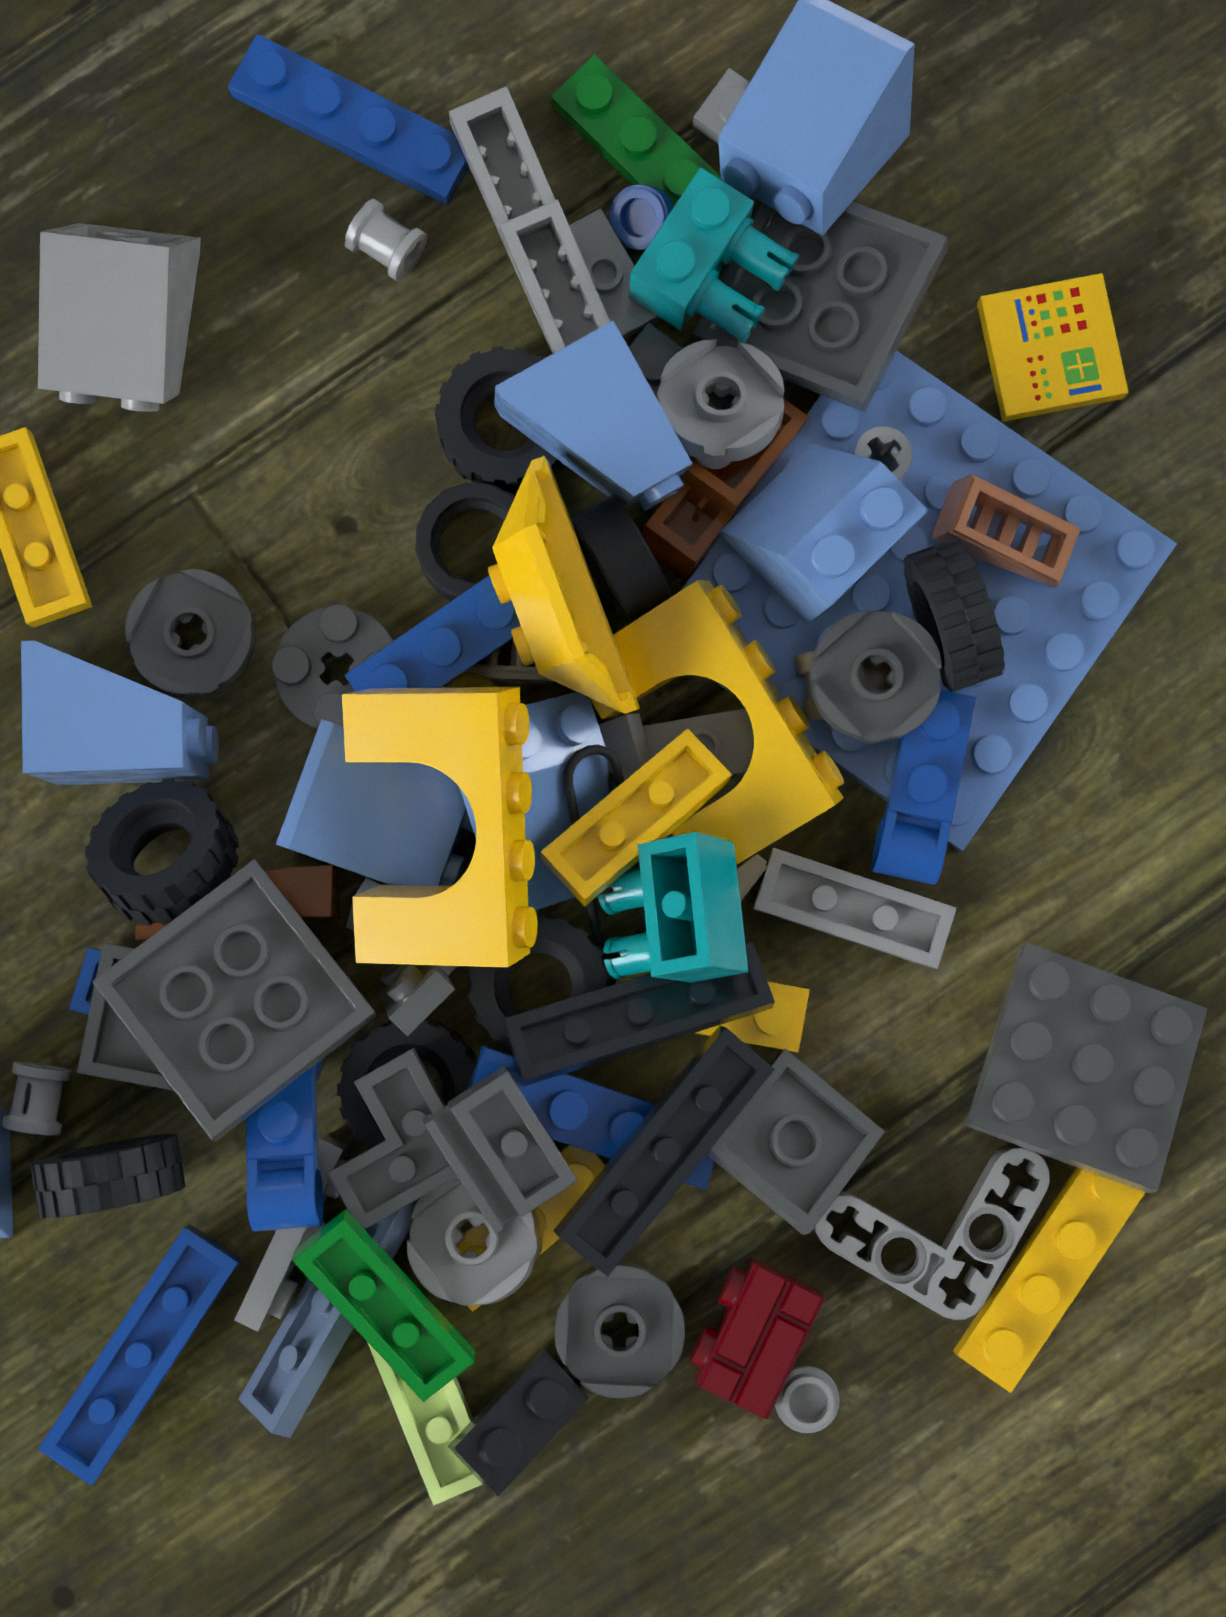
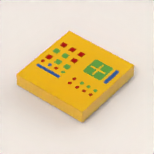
M1103 273L980 296L977 307L1002 422L1124 399L1129 393Z

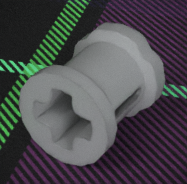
M371 199L357 212L349 225L345 235V247L355 253L362 250L386 266L389 277L395 281H401L417 264L424 251L428 237L427 233L419 228L409 230L384 213V205L376 199Z
M888 426L874 427L866 431L858 439L852 453L866 458L872 456L876 460L887 456L891 460L888 469L900 482L909 470L912 461V447L907 437L899 430Z
M13 1062L12 1073L17 1075L11 1113L3 1116L1 1126L8 1130L29 1134L60 1135L62 1124L56 1120L63 1082L71 1080L72 1070L41 1063Z

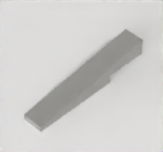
M507 86L450 110L451 127L552 354L609 323L610 320L558 199L555 200Z

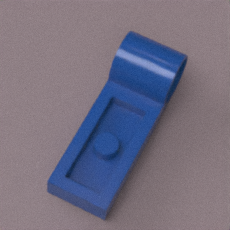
M941 690L937 705L929 717L912 732L899 738L885 813L880 821L875 839L871 872L936 885L938 882L953 820L976 697Z
M317 1064L246 1118L247 1210L250 1226L254 1232L321 1226L323 1223L324 1192L321 1171L318 1166Z

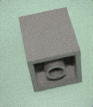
M84 223L41 231L38 389L59 391V400L76 404L97 403L98 396L120 398L122 408L145 412L158 411L160 403L164 404L180 395L201 238Z

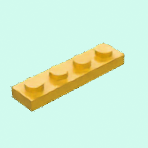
M1076 1167L954 1348V1353L1011 1393L1146 1192Z

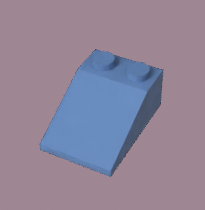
M579 692L526 705L529 713L530 728L527 742L522 745L523 772H527L531 778L532 802L529 811L525 813L526 840L532 842L535 852L534 872L532 878L528 881V906L533 907L535 910L575 897L541 860V851L571 826L564 790V771L567 762L576 751L585 746L596 744L605 746L590 698ZM599 754L589 755L582 759L576 766L573 774V785L580 818L609 795L607 759ZM460 789L476 837L474 813L467 797Z

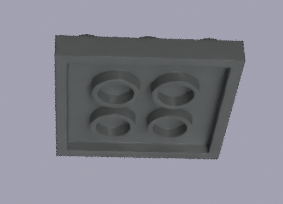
M853 201L822 236L802 224L797 225L788 222L778 211L761 203L753 218L754 223L752 227L792 253H797L799 258L788 277L785 276V282L779 291H775L771 285L733 261L730 262L721 282L757 305L760 304L765 307L759 322L754 329H750L751 334L744 343L752 345L766 354L777 366L783 380L865 412L948 251V238L942 234ZM703 316L693 333L696 342L717 339V346H729L736 349L739 342L738 338Z
M255 859L92 981L207 1135L215 1142L377 1017L372 1007Z
M1026 942L1019 948L965 1126L1149 1194L1157 1192L1208 1008Z

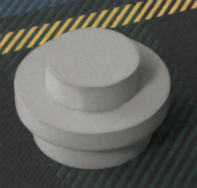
M810 1365L797 1366L792 1368L777 1399L775 1408L780 1419L790 1429L801 1433H814L826 1428L834 1420L839 1409V1392L833 1379L822 1369Z

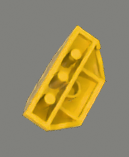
M545 456L534 459L527 469L492 547L498 564L488 567V572L500 603L505 604L512 601L521 626L511 629L520 659L524 666L535 663L540 675L624 714L640 709L551 465Z

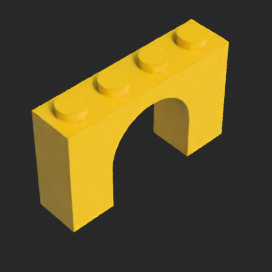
M697 580L613 636L637 701H640L677 677L695 675L712 679L727 687L745 707L754 735L753 754L747 772L737 786L729 793L689 817L672 832L673 836L699 832L734 842L737 865L839 803L844 797L838 787L844 784V780L829 754L824 750L816 754L803 733L810 728V725L796 700L791 695L782 699L774 686L770 676L776 673V669L765 649L757 640L748 643L735 621L740 619L742 614L731 594L722 584L714 588L710 580ZM590 698L602 719L621 713Z
M520 687L371 688L342 694L345 762L419 763L443 772L460 787L467 797L474 813L477 831L473 858L466 872L455 884L447 886L377 885L352 897L356 963L508 968L530 954V948L534 946L536 941L538 923L535 909L528 906V881L532 878L534 872L535 852L532 842L526 840L525 813L529 811L532 802V783L529 774L523 772L522 745L527 742L530 722L526 705L520 703Z

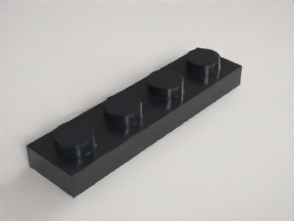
M754 943L745 944L749 971L747 973L691 983L651 977L650 973L504 1018V1027L523 1087L772 1009L775 1001Z
M719 1025L553 1231L608 1277L775 1069L728 1028Z

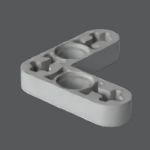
M1013 1145L996 1151L988 1161L942 1245L935 1243L857 1196L846 1192L839 1193L814 1227V1231L821 1243L837 1255L943 1317L952 1320H965L975 1315L984 1305L1047 1191L1050 1182L1049 1169L1040 1155L1024 1147ZM1025 1158L1029 1161L1026 1166V1172L1033 1177V1180L1028 1188L1017 1185L1010 1194L1007 1202L1019 1206L1017 1213L1013 1217L1001 1206L984 1200L990 1190L997 1196L1003 1197L1010 1182L1009 1178L1002 1174L1005 1165L1010 1163L1018 1166ZM847 1206L854 1207L852 1219L871 1233L875 1220L884 1223V1226L871 1238L867 1257L864 1258L857 1254L866 1244L854 1235L843 1232L838 1240L830 1237L833 1232V1226L826 1218L831 1210L842 1213L846 1210ZM982 1214H993L1003 1224L1004 1234L1002 1240L991 1249L981 1250L976 1248L969 1238L970 1225L976 1217ZM903 1237L909 1239L916 1248L914 1265L903 1273L887 1271L881 1262L883 1246L893 1238ZM960 1246L975 1260L988 1263L982 1274L971 1265L963 1280L965 1286L970 1289L969 1296L965 1300L954 1297L948 1305L943 1303L946 1293L939 1284L944 1276L950 1279L957 1278L965 1265L963 1260L953 1257Z

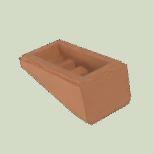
M971 474L955 481L951 485L931 538L940 543L959 538L961 543L966 545L972 557L1054 588L1058 587L1081 528ZM975 505L977 506V509L970 524V527H968L966 525L972 512V509ZM996 513L1001 515L1002 518L992 539L986 536ZM1021 523L1026 525V529L1018 549L1015 550L1010 546L1018 525ZM1042 532L1051 535L1042 561L1039 562L1033 559V555Z

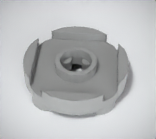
M717 339L702 340L681 349L664 367L657 392V400L687 454L696 457L698 462L704 467L721 469L729 465L731 461H740L757 454L776 436L783 419L784 384L781 373L766 354L752 345L738 342L736 349L729 346H717ZM714 392L717 396L724 397L730 393L735 398L730 409L716 410L709 406L707 394Z
M458 1176L419 1198L411 1216L413 1222L410 1227V1241L407 1240L408 1259L413 1272L421 1284L436 1297L463 1306L493 1304L513 1294L531 1274L534 1263L542 1249L539 1222L534 1210L523 1217L519 1215L503 1225V1230L495 1234ZM468 1221L475 1227L485 1224L489 1229L490 1234L485 1239L488 1248L480 1256L472 1250L465 1254L459 1250L458 1244L465 1238L460 1228Z

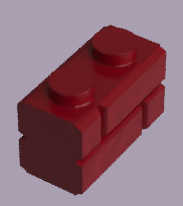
M750 1257L744 1271L734 1266L718 1298L719 1303L727 1306L716 1330L707 1325L703 1328L690 1356L689 1362L698 1366L694 1374L696 1384L702 1389L768 1420L823 1305L825 1298L821 1292Z

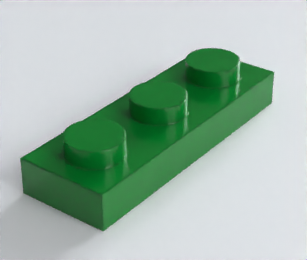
M595 54L551 96V107L631 185H652L660 188L668 195L673 207L700 167L721 180V176Z
M346 1209L295 1249L292 1261L423 1402L475 1362V1349Z

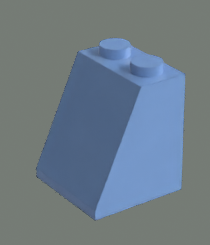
M798 0L718 137L721 181L746 197L751 196L778 211L788 222L797 225L802 224L823 236L910 135L915 43L829 0Z
M614 320L495 386L494 406L500 417L606 496L616 498L624 508L639 501L643 510L646 511L677 493L678 489L684 486L680 477L693 463Z
M811 443L736 515L719 534L809 624L832 606L929 510L881 461Z
M35 640L21 641L22 758L24 774L56 785L162 782V779H174L175 781L209 780V764H217L219 740L216 727L208 726V717L178 699Z
M321 719L276 845L388 885L447 886L453 885L459 880L464 866L465 857L456 854L464 830L472 833L474 831L460 788L446 774L433 767L419 763L345 762L344 727Z

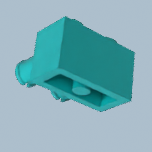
M700 167L631 271L628 298L680 331L690 316L693 317L696 313H699L738 338L739 342L744 343L751 334L750 329H754L759 322L765 307L760 304L757 305L718 280L719 272L725 264L728 265L733 261L771 285L775 291H779L785 282V276L788 277L797 263L799 255L795 252L792 253L752 227L754 220L751 219L754 206L753 200Z
M693 832L638 844L640 868L627 870L607 887L613 888V893L598 895L601 907L609 915L639 907H644L646 933L625 937L608 938L605 942L603 953L619 952L620 956H623L604 960L607 971L613 978L620 979L628 975L651 971V977L691 983L749 972L734 842Z

